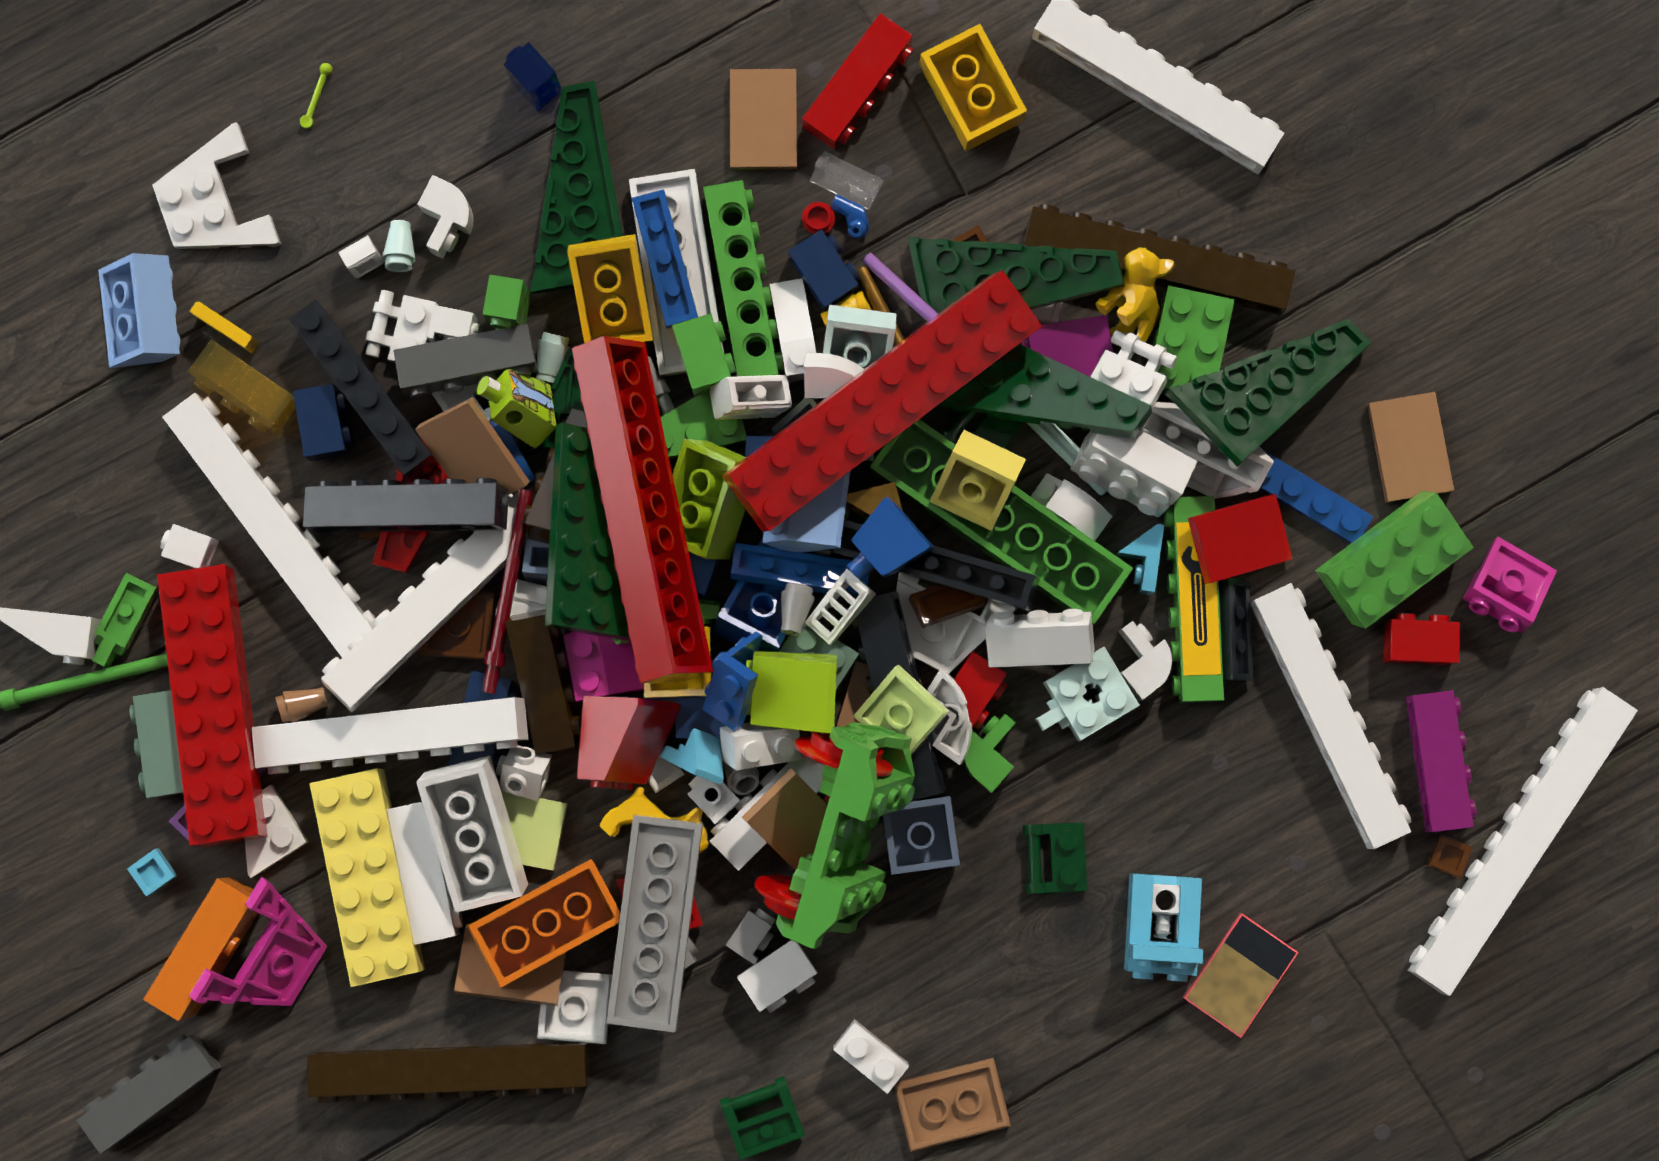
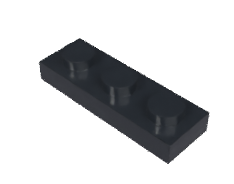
M1223 579L1218 581L1223 681H1253L1250 579Z

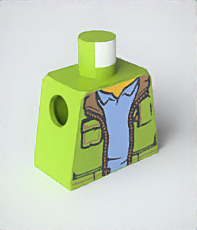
M513 369L505 370L497 380L485 376L479 382L477 394L489 400L491 419L494 423L530 446L537 448L556 428L552 393L549 384L528 375L518 374Z

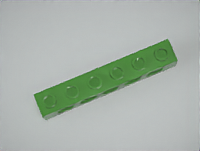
M743 180L703 187L737 376L778 375V372L784 371L781 351L774 353L772 340L778 339L775 319L768 320L766 307L772 306L769 286L762 287L760 275L767 274L763 254L756 255L754 242L761 240L757 221L750 222L748 211L755 209L752 190L744 189ZM729 213H738L741 215L742 220L736 226H729L724 222V218ZM736 245H743L748 249L746 256L740 259L732 257L729 253L731 248ZM742 277H748L754 281L753 287L748 291H740L736 288L735 284ZM746 310H756L760 314L759 320L753 324L745 323L741 316ZM753 342H761L766 346L764 354L758 357L751 356L747 352V348Z

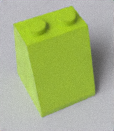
M754 651L753 660L746 661V667L758 674L746 714L751 715L750 725L831 733L835 720L837 655Z

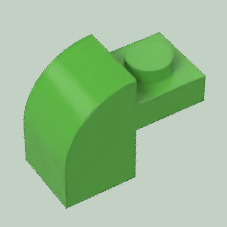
M1006 714L1000 719L995 715L981 730L986 734L983 739L972 731L969 750L963 761L969 775L989 793H992L1014 768L1012 764L993 749L1015 724Z

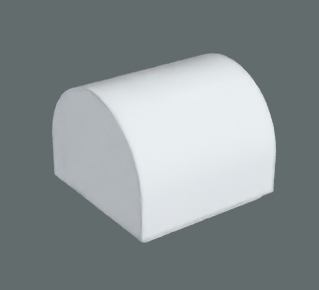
M368 235L339 251L343 262L355 279L384 263Z

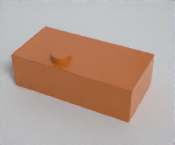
M590 859L468 925L467 928L499 988L618 924L621 912L593 860Z
M234 877L217 878L143 1000L177 1021L195 1017L204 1003L195 1002L189 994L205 968L218 974L223 973L259 914L245 905L254 889Z

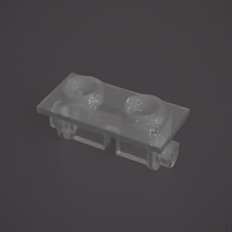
M824 151L822 157L819 156L814 166L815 171L810 179L811 182L862 205L870 210L884 182L883 179Z

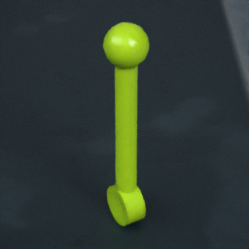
M329 63L321 64L319 69L321 75L306 115L300 118V125L304 129H311L314 126L312 117L326 78L333 70Z

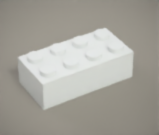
M491 756L424 772L416 783L455 913L522 897L528 886V881Z

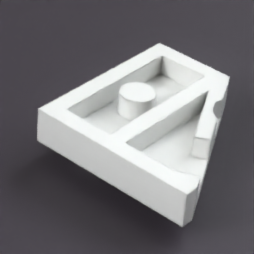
M269 785L262 790L263 810L268 837L245 841L247 872L250 878L256 877L308 843L305 835L273 785Z

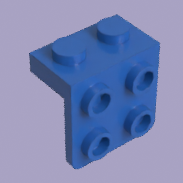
M754 632L747 638L742 637L733 648L727 652H721L715 658L712 664L713 675L705 689V695L707 696L702 710L734 732L744 724L758 674L746 667V661L753 660L754 651H759L763 636L758 632Z

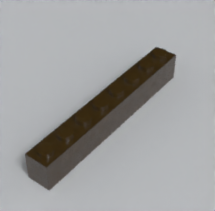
M1046 204L1040 205V208L1033 206L1023 246H1052L1054 248L1066 249L1081 248L1117 251L1123 276L1126 272L1123 267L1124 257L1138 247L1146 248V250L1154 253L1159 259H1171L1174 261L1172 271L1155 280V285L1165 288L1173 286L1234 299V305L1279 316L1287 309L1296 270L1287 269L1288 265L1283 262L1271 260L1267 264L1255 261V257L1247 253L1238 252L1234 256L1222 253L1223 249L1218 246L1205 244L1203 247L1190 245V241L1182 237L1172 236L1169 240L1157 237V233L1149 229L1139 228L1137 231L1124 229L1125 225L1117 221L1107 220L1104 224L1092 221V217L1084 213L1074 212L1071 216L1059 213L1060 209L1055 206Z
M567 1042L313 1052L307 1055L308 1097H318V1103L339 1102V1096H353L354 1102L372 1101L374 1100V1095L387 1094V1100L408 1099V1093H422V1099L443 1098V1092H456L457 1098L476 1097L477 1091L491 1090V1096L512 1095V1089H525V1095L546 1094V1088H560L561 1094L580 1093L581 1087H586L589 1084L588 1043Z

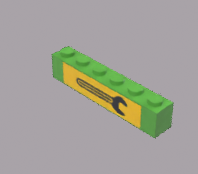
M1214 496L1179 497L1164 512L1165 527H1170L1171 540H1166L1165 550L1166 559L1172 560V574L1167 575L1168 594H1173L1174 607L1169 608L1170 628H1175L1176 641H1171L1170 651L1172 662H1177V675H1172L1173 696H1178V703L1220 702L1224 700L1218 581L1209 584L1204 583L1188 522L1189 517L1214 511Z

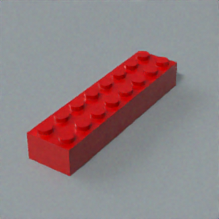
M226 564L158 574L189 845L203 848L268 837L262 802L263 794L259 768H255L252 738L254 722L235 570Z

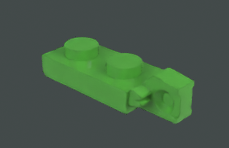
M128 573L124 575L95 631L97 636L94 643L98 644L99 647L92 659L94 663L109 668L117 654L124 655L126 649H129L159 588Z

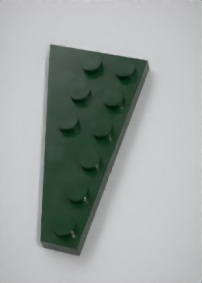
M595 81L562 86L556 122L557 128L551 154V167L547 180L539 244L535 257V270L530 289L532 295L574 287L567 252L569 245L623 236Z
M908 237L919 295L938 314L990 275L1001 270L1004 271L1031 310L1125 286L1117 251Z
M1345 319L1317 330L1312 335L1302 339L1286 342L1279 348L1269 349L1227 365L1220 371L1209 375L1204 374L1181 386L1180 384L1173 386L1165 394L1238 467L1372 342L1349 319Z
M1018 344L937 405L953 408L954 412L966 414L968 410L987 413L988 417L1018 422L1039 425L1041 421L1058 424V428L1071 429L1072 426L1092 429L1093 433L1132 439L1137 436L1152 414L1151 405L1021 344Z
M562 422L556 426L545 627L631 642L628 635L625 607L621 601L622 593L618 573L614 566L613 548L607 531L608 524L605 509L601 502V489L598 475L594 468L591 440L588 437L587 428Z

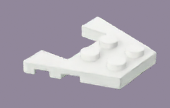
M237 122L231 124L152 185L171 241L176 249H212L230 246L249 248L266 245L268 247H277L281 245L273 219L269 214L240 225L236 223L217 165L249 154L240 125Z
M901 573L898 575L896 592L899 594L914 658L938 671L943 669L948 674L986 639L985 628L989 616H994L999 612L1013 613L1017 609L1013 606L989 600L981 616L968 612L922 628L909 602L910 594L925 590L926 588L918 585L920 580L918 578Z

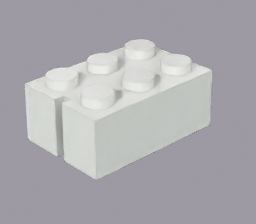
M1091 430L1084 438L1070 470L1076 472L1082 480L1096 483L1107 489L1113 497L1125 499L1136 505L1144 514L1160 517L1183 494L1197 461L1142 430L1139 431L1134 439L1093 433Z

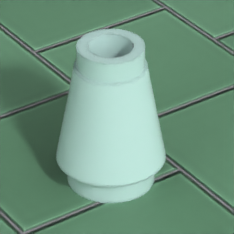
M393 220L390 222L382 260L385 262L387 270L407 272L412 269V264L416 261L410 229L411 224L408 221Z
M543 332L541 340L538 339V372L536 379L554 382L566 353L570 349L568 346L569 338Z

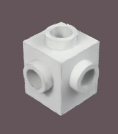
M519 745L516 748H510L507 756L501 755L496 769V775L501 776L500 790L515 796L538 801L548 781L552 755L547 753L535 754V750Z

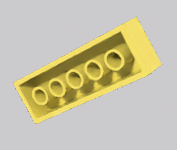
M376 768L310 783L350 986L354 987L425 970L420 944L414 945L387 812V809H391L392 805L384 769Z

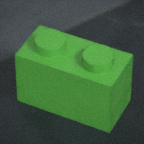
M489 275L482 315L491 328H495V330L510 329L513 326L526 324L531 293L524 280Z
M711 313L672 325L694 395L709 391L711 386L719 383L725 377H731L730 374L736 372L731 353L724 355L720 343L726 341L721 321L714 323Z

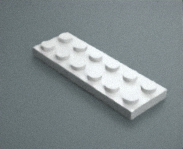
M695 169L629 179L631 197L664 189L698 317L711 313L714 323L718 322L719 317ZM634 210L659 375L664 377L687 373L673 327L666 329Z

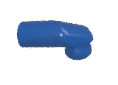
M837 194L831 204V208L833 211L846 217L849 235L856 239L866 236L869 230V222L865 208Z

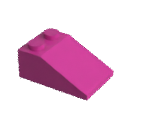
M579 632L563 634L576 702L583 703V696L614 697L644 691V683H640L635 669L632 642L616 644L612 638Z

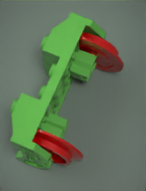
M851 722L846 724L845 727H832L831 733L812 732L811 736L799 737L795 740L794 746L799 752L817 762L825 764L819 792L829 795L830 798L814 854L809 853L807 858L804 856L800 857L793 877L763 875L755 881V888L765 897L764 903L766 906L778 913L776 925L783 937L812 949L818 948L822 944L824 935L828 932L851 933L856 931L858 921L882 900L886 890V884L883 883L886 871L862 861L867 858L870 852L871 842L869 837L872 828L877 825L880 816L905 808L913 798L915 788L912 786L915 773L909 749L911 737L882 726Z

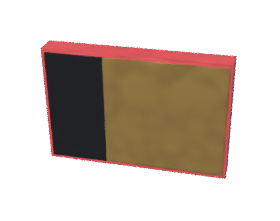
M1239 913L1183 998L1242 1038L1299 952L1244 914Z

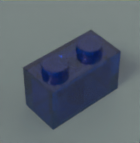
M529 42L523 47L517 46L507 55L504 67L511 83L537 112L561 93L562 88L555 70Z

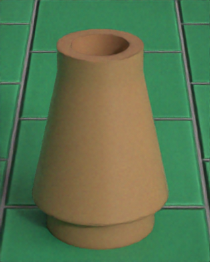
M323 687L283 691V695L275 697L283 723L289 721L292 723L297 722L322 708L328 707Z

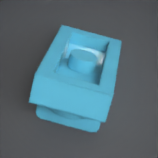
M1161 524L1155 525L1116 554L1119 557L1142 560V564H1136L1133 584L1139 585L1138 593L1152 595L1155 592L1164 525Z
M693 729L686 745L680 744L678 749L668 745L664 746L661 758L696 776L721 785L724 777L721 743L718 737L698 729Z

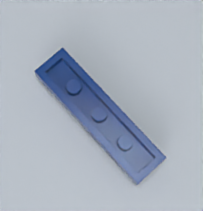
M664 189L632 197L666 329L671 328L672 325L697 318V310Z
M1264 451L1274 462L1259 488L1261 491L1268 495L1276 494L1279 502L1349 544L1363 535L1374 516Z
M735 543L730 579L786 587L787 583H799L811 587L813 592L827 594L846 569L850 570L847 564L851 560ZM869 573L861 579L867 586ZM850 585L845 589L853 598L859 596V593Z

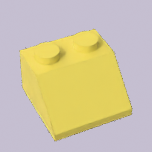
M963 430L930 502L992 531L1026 459Z

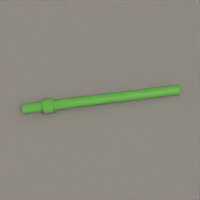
M167 653L18 691L15 688L0 691V709L3 708L4 711L20 708L22 703L168 667Z

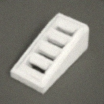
M846 569L805 623L829 645H832L873 599L876 593L859 580L850 570ZM849 585L859 593L856 599L845 590ZM840 595L851 604L848 610L836 601ZM831 606L843 615L840 621L827 611ZM822 616L834 626L831 632L818 621Z

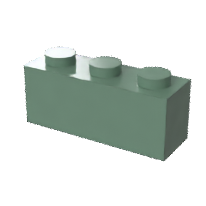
M171 690L133 696L134 705H130V718L132 724L137 726L138 738L134 740V750L138 759L141 758L143 772L139 773L138 779L142 793L145 792L146 798L154 799L183 794Z

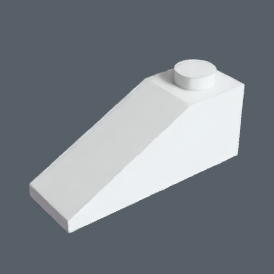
M803 279L770 284L785 375L788 382L804 380L806 353H816Z
M0 607V620L51 654L62 656L63 663L84 665L85 659H93L98 648V644L94 643L97 636L95 631L101 622L100 619Z

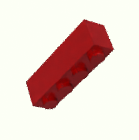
M880 13L802 118V128L833 150L840 143L845 145L856 130L853 125L860 116L864 119L872 110L875 104L872 100L879 90L884 92L893 81V70L898 64L903 66L914 51L911 47L913 35Z

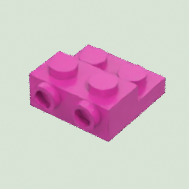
M1497 537L1491 543L1481 567L1474 573L1462 599L1470 603L1469 608L1474 613L1479 615L1489 614L1498 619L1499 626L1505 631H1518L1522 633L1534 622L1557 570L1502 538Z

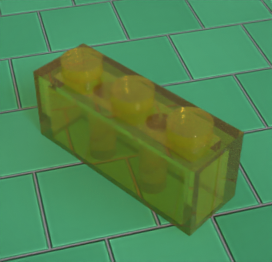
M212 339L188 370V373L197 378L193 383L196 387L209 396L213 390L224 398L220 402L222 405L235 414H238L240 410L249 414L251 417L247 422L263 433L269 428L277 434L296 408L293 395Z

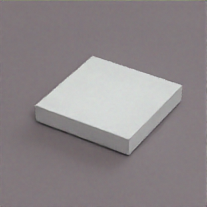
M564 970L558 1007L540 1005L537 1038L606 1044L608 1032L606 1021L612 974Z

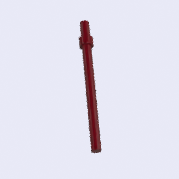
M520 489L490 651L486 650L484 664H487L482 692L496 693L500 667H504L506 654L503 653L507 635L505 622L510 618L525 540L526 526L523 525V516L526 507L532 503L533 491Z

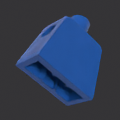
M886 496L853 536L851 541L861 552L847 564V567L859 580L863 579L874 568L883 577H888L931 551L934 546L892 498Z

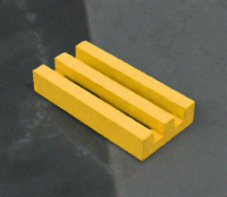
M195 302L190 312L252 354L258 347V341L201 302Z

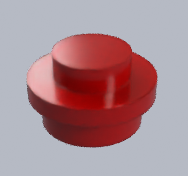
M811 203L802 213L803 227L812 235L821 229L824 234H827L834 226V211L826 203Z

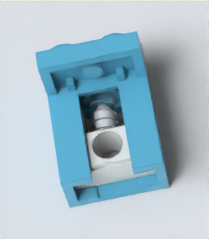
M1129 873L1124 970L1133 972L1132 978L1153 979V973L1167 974V980L1188 982V975L1197 976L1198 963L1203 964V949L1199 948L1202 878ZM1163 890L1169 891L1173 898L1172 905L1166 910H1161L1156 905V896ZM1152 913H1155L1156 921H1154L1156 923L1154 928L1156 930L1155 935L1158 936L1157 938L1166 940H1150ZM1172 915H1175L1174 942L1166 938L1168 934H1172L1169 932L1170 927H1172L1170 925V920H1172L1170 917Z

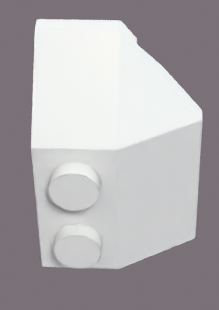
M1156 402L1152 409V414L1141 428L1143 432L1196 460L1197 463L1186 486L1207 496H1214V499L1245 492H1257L1274 462L1259 447L1237 467L1175 403Z

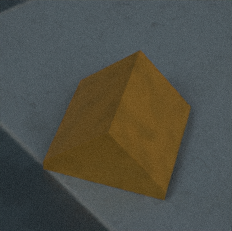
M895 482L847 494L846 506L865 519L869 518L886 496L892 498L902 510Z

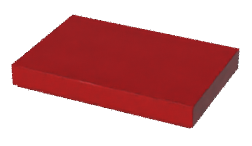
M1276 494L1188 518L1205 584L1293 559Z

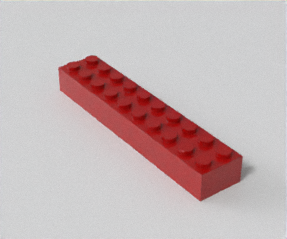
M1004 271L996 272L723 474L722 477L761 531H771L1032 335L1042 325Z
M602 336L572 348L574 369L578 376L581 391V403L584 407L588 426L587 433L591 440L594 455V468L597 472L601 489V502L605 509L608 524V536L611 539L615 558L614 566L618 573L622 593L621 601L625 607L628 622V635L632 642L635 657V669L640 683L682 682L712 673L713 669L646 344L641 341Z

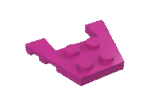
M261 877L245 905L271 920L235 979L232 980L205 968L189 994L195 1002L207 1003V1000L220 1001L222 1004H234L235 1001L250 1002L252 1005L292 1006L326 950L327 945L295 912L292 906L277 892L275 887Z

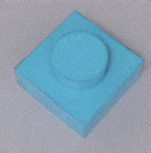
M159 848L152 850L127 868L146 897L153 895L178 877Z

